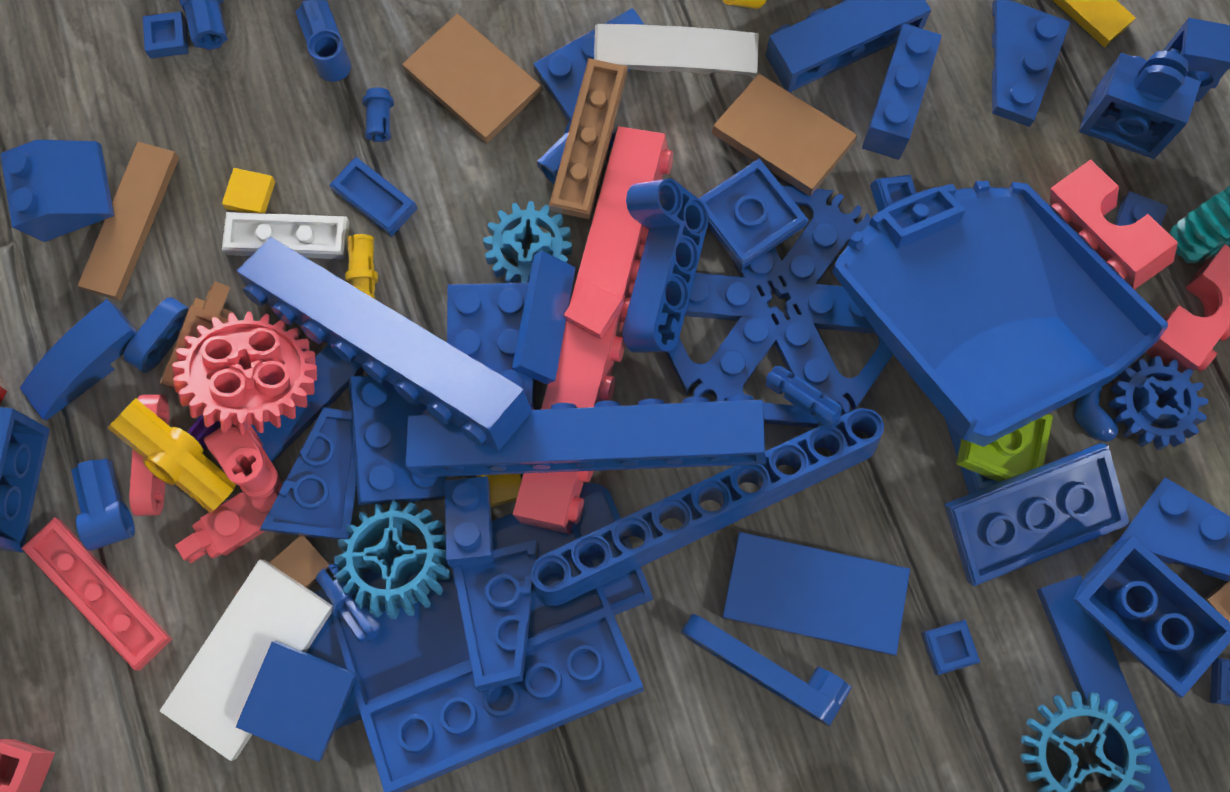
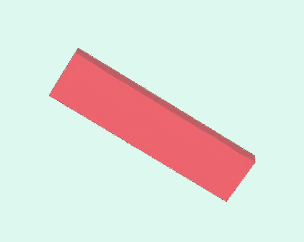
M54 517L22 547L26 554L134 670L140 671L172 640L168 633L94 554L84 547L79 538L61 519Z

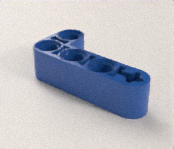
M671 178L633 184L626 196L627 209L630 215L649 229L622 332L626 347L634 353L668 352L676 347L708 226V212L705 204Z

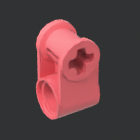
M232 424L226 433H222L220 427L204 438L206 446L221 465L227 477L234 484L239 485L248 497L263 499L270 496L276 490L279 484L278 471L263 449V444L251 425H248L245 435H240L238 425Z

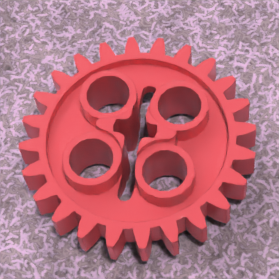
M247 312L244 320L238 321L233 313H229V323L225 324L214 317L212 318L213 328L211 330L200 325L197 326L198 338L186 336L184 338L186 349L176 350L178 362L172 364L175 392L179 393L181 406H189L192 418L203 414L206 427L213 425L217 420L220 421L222 433H226L232 424L238 425L240 435H245L248 425H254L259 433H263L264 422L268 421L279 428L281 427L280 416L283 414L288 418L295 419L296 406L306 408L308 406L307 395H314L315 392L314 381L317 380L315 352L309 351L308 338L299 340V329L296 327L286 331V325L282 320L271 325L269 314H265L260 321H254L252 313Z

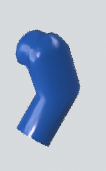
M1101 386L1077 399L1074 418L1081 428L1094 440L1108 442L1117 436L1118 426L1099 406Z

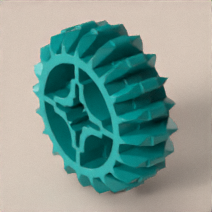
M1230 186L1188 213L1186 217L1178 221L1170 230L1169 234L1178 242L1176 253L1178 256H1182L1186 263L1203 261L1224 244L1230 245Z

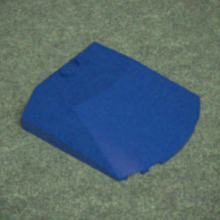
M976 181L973 188L956 189L953 184H949L901 199L875 214L871 218L869 225L860 232L856 231L853 234L847 247L839 255L832 271L894 356L963 440L983 447L1111 382L1159 341L1168 327V323L1026 183L1012 182L1009 188L990 187L989 181Z

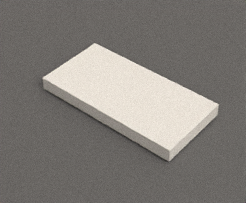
M259 559L160 709V712L228 760L233 761L237 759L252 734L236 728V724L271 642L276 640L306 653L331 615L333 605L266 560Z

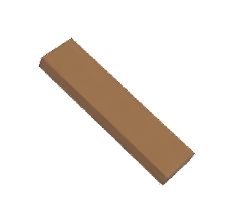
M588 58L549 203L550 211L590 220L628 74V66Z
M137 142L112 202L114 216L105 219L77 285L81 290L117 301L122 300L179 160V156L175 151Z

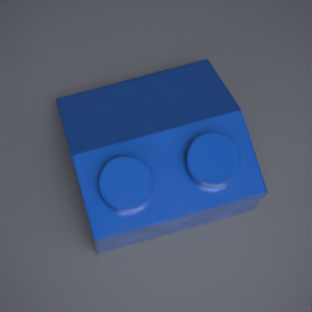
M33 140L0 153L13 228L46 242L114 216L102 145L99 142Z

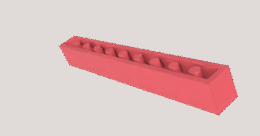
M618 126L570 304L587 280L621 298L624 305L602 339L566 320L556 380L548 384L541 410L551 409V405L556 403L575 404L577 408L594 407V404L597 402L611 401L615 377L611 375L615 361L621 362L624 354L625 343L623 337H621L623 325L649 231L648 228L630 215L627 209L626 196L633 184L661 180L663 174H670L673 163V151L668 150L664 133ZM593 471L523 474L512 515L521 524L570 534L573 523L578 524L581 520L584 499L580 498L583 483L590 482Z

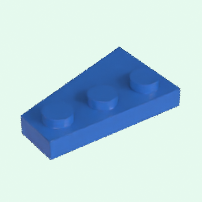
M994 0L992 3V16H994V32L992 34V48H994L992 114L1030 127L1037 115L1070 21L1011 0Z
M633 8L605 23L645 25ZM595 29L533 63L535 73L568 122L574 114L588 58L594 59Z
M323 407L260 531L333 540L349 539L350 534L346 528L347 524H351L357 484L351 411Z
M1165 477L1118 541L1134 536L1162 562L1168 564L1175 562L1201 570L1202 574L1230 582V516Z
M537 539L493 550V563L452 567L475 687L478 692L523 681L534 589L531 568L537 560L539 547Z

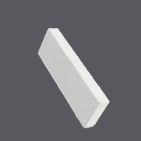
M226 212L222 251L225 255L252 256L272 237L306 258L346 259L350 222L347 216Z

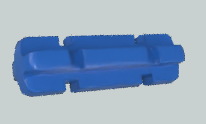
M775 366L766 377L768 388L779 395L785 393L783 398L811 416L815 413L814 419L823 425L831 427L839 420L842 414L841 405L829 397L823 399L824 394L797 376L791 378L793 373L782 366Z

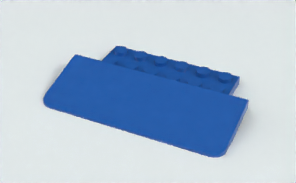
M588 483L583 485L580 498L584 499L581 520L578 524L573 523L570 534L521 524L511 513L492 521L493 550L537 539L539 545L538 559L548 552L621 518L610 492L600 484ZM629 537L625 538L622 541V545L633 549ZM589 555L581 563L586 567L594 568L602 564L604 559L599 555ZM394 561L389 562L388 565L391 567V565H394ZM445 565V567L451 572V579L437 581L443 588L442 595H436L433 592L427 595L431 603L430 608H425L418 601L414 604V616H408L403 607H401L396 620L390 619L386 610H384L379 618L375 617L381 626V631L375 636L374 640L362 643L357 641L342 617H336L332 612L306 651L307 654L358 674L335 730L362 719L384 792H403L643 692V684L617 624L615 615L653 600V596L641 567L557 606L542 603L537 598L533 589L523 681L479 692L475 687L453 568L449 567V565ZM372 570L363 573L366 584L377 589L386 590V583L382 579L381 573H373ZM420 571L409 575L405 585L412 581ZM551 573L545 576L541 583L547 587H554L559 585L564 577L557 573ZM323 589L314 592L333 605Z

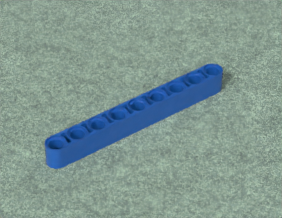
M860 408L840 416L839 420L831 427L821 425L765 451L766 464L735 465L542 555L534 562L531 568V578L537 598L542 603L550 606L564 604L869 459L875 454L884 431L882 418L871 409ZM853 431H864L870 438L861 439ZM827 448L834 455L829 457L822 456L815 449ZM789 465L797 472L788 475L780 472L777 467ZM746 482L753 483L759 490L748 493L741 490L739 485ZM707 500H713L719 503L721 508L716 511H707L700 504ZM668 518H675L683 525L678 529L670 530L664 528L661 522ZM635 536L642 539L643 544L638 548L631 549L623 546L622 541L627 537ZM589 555H599L604 559L602 564L594 568L586 567L581 563ZM551 573H557L564 577L562 582L554 587H547L541 583L543 578Z

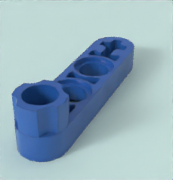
M691 614L681 631L683 636L826 726H831L852 689V686L847 684L845 680L819 666L816 667L808 683L696 614Z

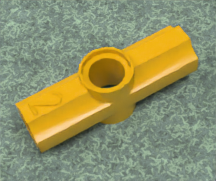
M137 398L107 427L144 458V465L153 475L169 485L176 484L210 513L215 511L225 501L237 485L227 477L224 471L202 454L204 450L193 436L180 428H171Z

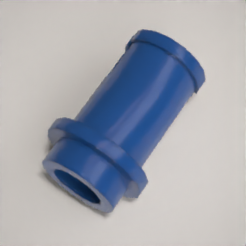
M370 88L366 91V95L362 100V104L366 107L365 138L368 140L372 139L374 142L388 141L391 139L390 108L394 106V99L390 96V91L385 88Z

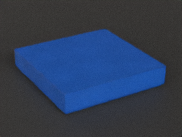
M760 158L699 198L705 204L708 212V228L741 270L803 229L809 221Z
M276 640L272 641L238 719L236 728L320 762L324 757L358 674Z

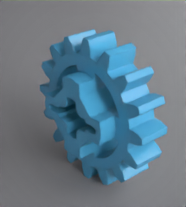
M533 201L528 202L526 210H521L517 203H513L512 214L507 215L500 210L497 212L500 223L489 222L487 225L488 231L492 236L483 238L485 249L490 250L485 253V258L488 265L495 264L492 270L496 278L506 274V283H515L517 280L521 281V283H529L533 257L541 251L569 264L568 258L565 255L573 254L572 243L567 241L571 238L570 228L562 227L563 216L561 214L550 217L549 205H545L540 211H536ZM538 225L544 227L550 233H544ZM531 234L533 243L525 258L524 248L526 247V242H529V235ZM503 255H506L507 259H514L518 263V267L510 264Z

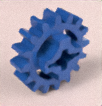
M1156 356L1148 364L1143 359L1138 360L1131 366L1132 369L1128 367L1118 375L1121 381L1112 385L1110 390L1114 394L1119 395V397L1110 401L1109 407L1119 409L1120 414L1113 421L1116 424L1125 422L1128 427L1123 435L1126 438L1136 433L1139 435V446L1143 447L1153 440L1155 449L1161 450L1167 447L1169 443L1172 447H1176L1186 442L1185 438L1188 439L1199 432L1195 425L1205 421L1207 416L1198 411V409L1208 404V399L1197 396L1196 392L1204 387L1202 382L1192 384L1189 381L1193 370L1187 369L1180 373L1177 371V360L1173 359L1163 366L1161 357ZM1150 424H1158L1161 428L1151 426Z

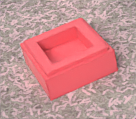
M586 280L564 313V317L567 321L602 339L624 303L621 298Z

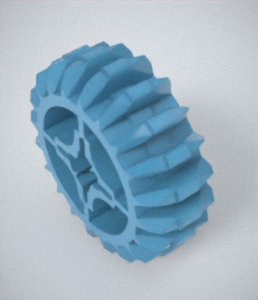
M393 500L387 512H385L382 505L375 504L374 516L369 518L366 513L360 512L359 519L362 524L359 527L347 524L346 530L351 535V538L338 540L339 548L345 553L334 557V563L339 568H342L336 573V579L339 582L348 581L343 588V594L358 589L355 603L360 609L365 605L369 607V612L374 617L379 618L384 610H386L388 617L396 620L401 607H403L408 616H414V604L419 601L425 608H430L431 603L427 595L430 592L442 595L443 588L437 581L451 579V572L445 567V565H448L446 560V535L443 534L445 527L440 520L433 521L434 517L431 511L424 509L419 513L416 504L411 502L402 510L399 502ZM403 531L412 532L423 537L426 540L427 549H418L416 545H406V540L402 536ZM383 536V539L380 541L379 544L371 547L379 538ZM398 552H399L400 555L402 556V557H396V558H395V555H396ZM394 561V565H391V567L387 563ZM371 569L373 573H381L382 579L386 583V590L377 589L366 584L363 570ZM420 571L412 581L405 585L409 575Z
M1071 691L1070 699L1072 706L1066 707L1062 697L1055 695L1052 699L1058 709L1056 712L1051 713L1043 704L1037 707L1039 713L1047 718L1042 725L1035 719L1028 718L1026 724L1031 729L1038 731L1036 738L1029 735L1021 736L1022 744L1034 747V752H1025L1020 755L1023 763L1037 764L1036 768L1029 770L1025 774L1028 781H1037L1041 778L1045 780L1038 786L1036 792H1052L1053 790L1055 792H1125L1129 784L1138 791L1144 790L1145 785L1133 776L1135 771L1149 774L1151 767L1143 762L1136 761V756H1146L1151 753V749L1147 745H1134L1133 741L1145 735V731L1142 727H1133L1128 730L1125 728L1134 718L1130 711H1124L1117 717L1113 716L1118 707L1117 701L1109 699L1103 709H1100V695L1098 693L1091 692L1088 696L1087 705H1082L1080 692ZM1072 717H1096L1092 726H1088L1085 732L1079 736L1071 737L1055 729L1060 723ZM1109 725L1116 732L1122 746L1123 759L1121 767L1107 759L1103 753V744L1107 737L1105 732ZM1048 741L1064 750L1067 756V764L1064 769L1065 774L1060 783L1052 776L1047 765L1046 746ZM1066 741L1075 747L1080 744L1084 748V742L1092 743L1090 751L1105 766H1101L1094 761L1091 764L1085 761V766L1077 765L1079 758L1063 742ZM1092 772H1099L1113 778V781L1108 785L1095 791L1074 790L1077 783L1081 784L1085 776Z

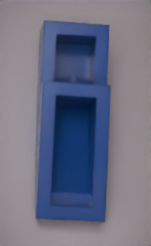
M106 299L84 316L54 344L29 373L20 386L21 391L41 418L47 421L115 370L111 363L124 354L128 343L137 333L136 329L122 311L110 300Z

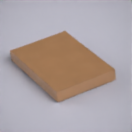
M458 13L402 64L404 71L486 144L542 92L541 85Z
M761 74L755 77L713 125L712 130L713 135L752 160L756 161L760 158L769 171L808 196L815 192L853 146L857 138V134Z

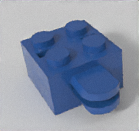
M1156 51L1147 61L1139 56H1129L1121 53L1092 92L1079 132L1155 159L1188 123L1201 81L1187 76L1189 62L1175 52Z

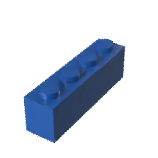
M842 0L840 4L827 10L824 8L815 10L805 20L792 26L785 24L777 28L769 36L765 56L784 89L792 92L895 44L903 23L923 29L930 15L931 8L925 0Z

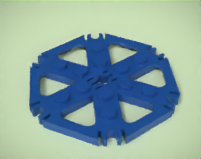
M782 186L796 204L805 205L812 211L813 219L782 261L776 249L773 248L742 270L732 259L740 277L695 273L685 316L738 322L712 358L704 364L694 363L689 358L680 337L676 347L666 352L686 396L689 389L696 383H699L700 385L694 390L693 397H701L703 394L708 393L715 397L716 402L727 401V398L733 395H744V385L772 346L775 345L787 370L793 373L791 378L799 377L824 394L823 399L829 397L840 404L842 407L841 415H845L850 412L848 401L851 403L853 410H855L891 359L893 353L843 286L818 284V282L856 231L860 232L869 225L871 218L867 212L864 219L855 224L862 207L857 205L852 213H842L839 210V206L844 198L842 194L835 196L830 206L826 205V201L832 197L834 190L816 189L811 196H808L796 187ZM779 278L782 279V281H783L785 287H783V285H782V283H781V281H780ZM771 291L779 299L786 297L788 300L784 306L785 313L783 311L780 312L777 306L772 308L768 306L772 299ZM817 329L876 334L879 339V345L860 374L854 378H846L838 372ZM763 402L764 423L811 428L819 426L818 421L814 419V414L810 416L794 404L785 405Z

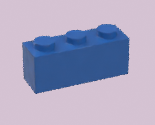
M903 23L886 70L862 149L900 160L914 127L942 37L941 34Z

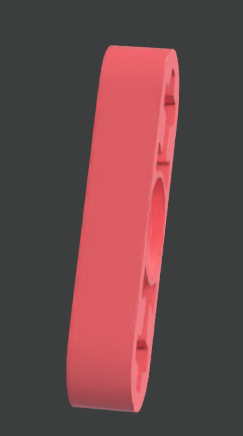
M144 394L138 397L140 402L169 425V403L164 394ZM132 449L129 492L131 511L135 516L160 515L164 506L165 482L153 475L144 465V458Z

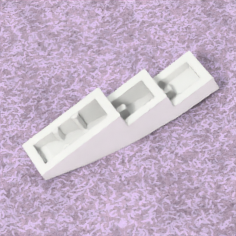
M595 25L594 59L628 66V69L662 73L682 71L702 74L722 72L753 75L757 73L759 33L682 26Z

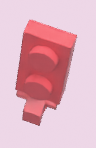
M280 476L279 484L270 496L263 499H253L244 492H241L218 506L215 511L202 516L201 520L192 525L195 533H192L175 545L183 560L193 563L207 553L212 559L220 555L227 556L265 532L260 531V528L284 484Z

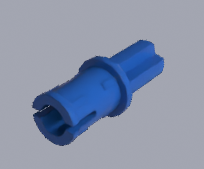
M336 564L328 565L329 570L333 574L332 578L334 581H332L323 568L317 574L316 582L322 587L332 602V612L334 615L342 617L358 642L374 640L375 636L381 631V626L376 618L371 615L366 605L360 609L355 603L358 589L343 594V588L348 581L339 582L336 579V573L342 568H339Z

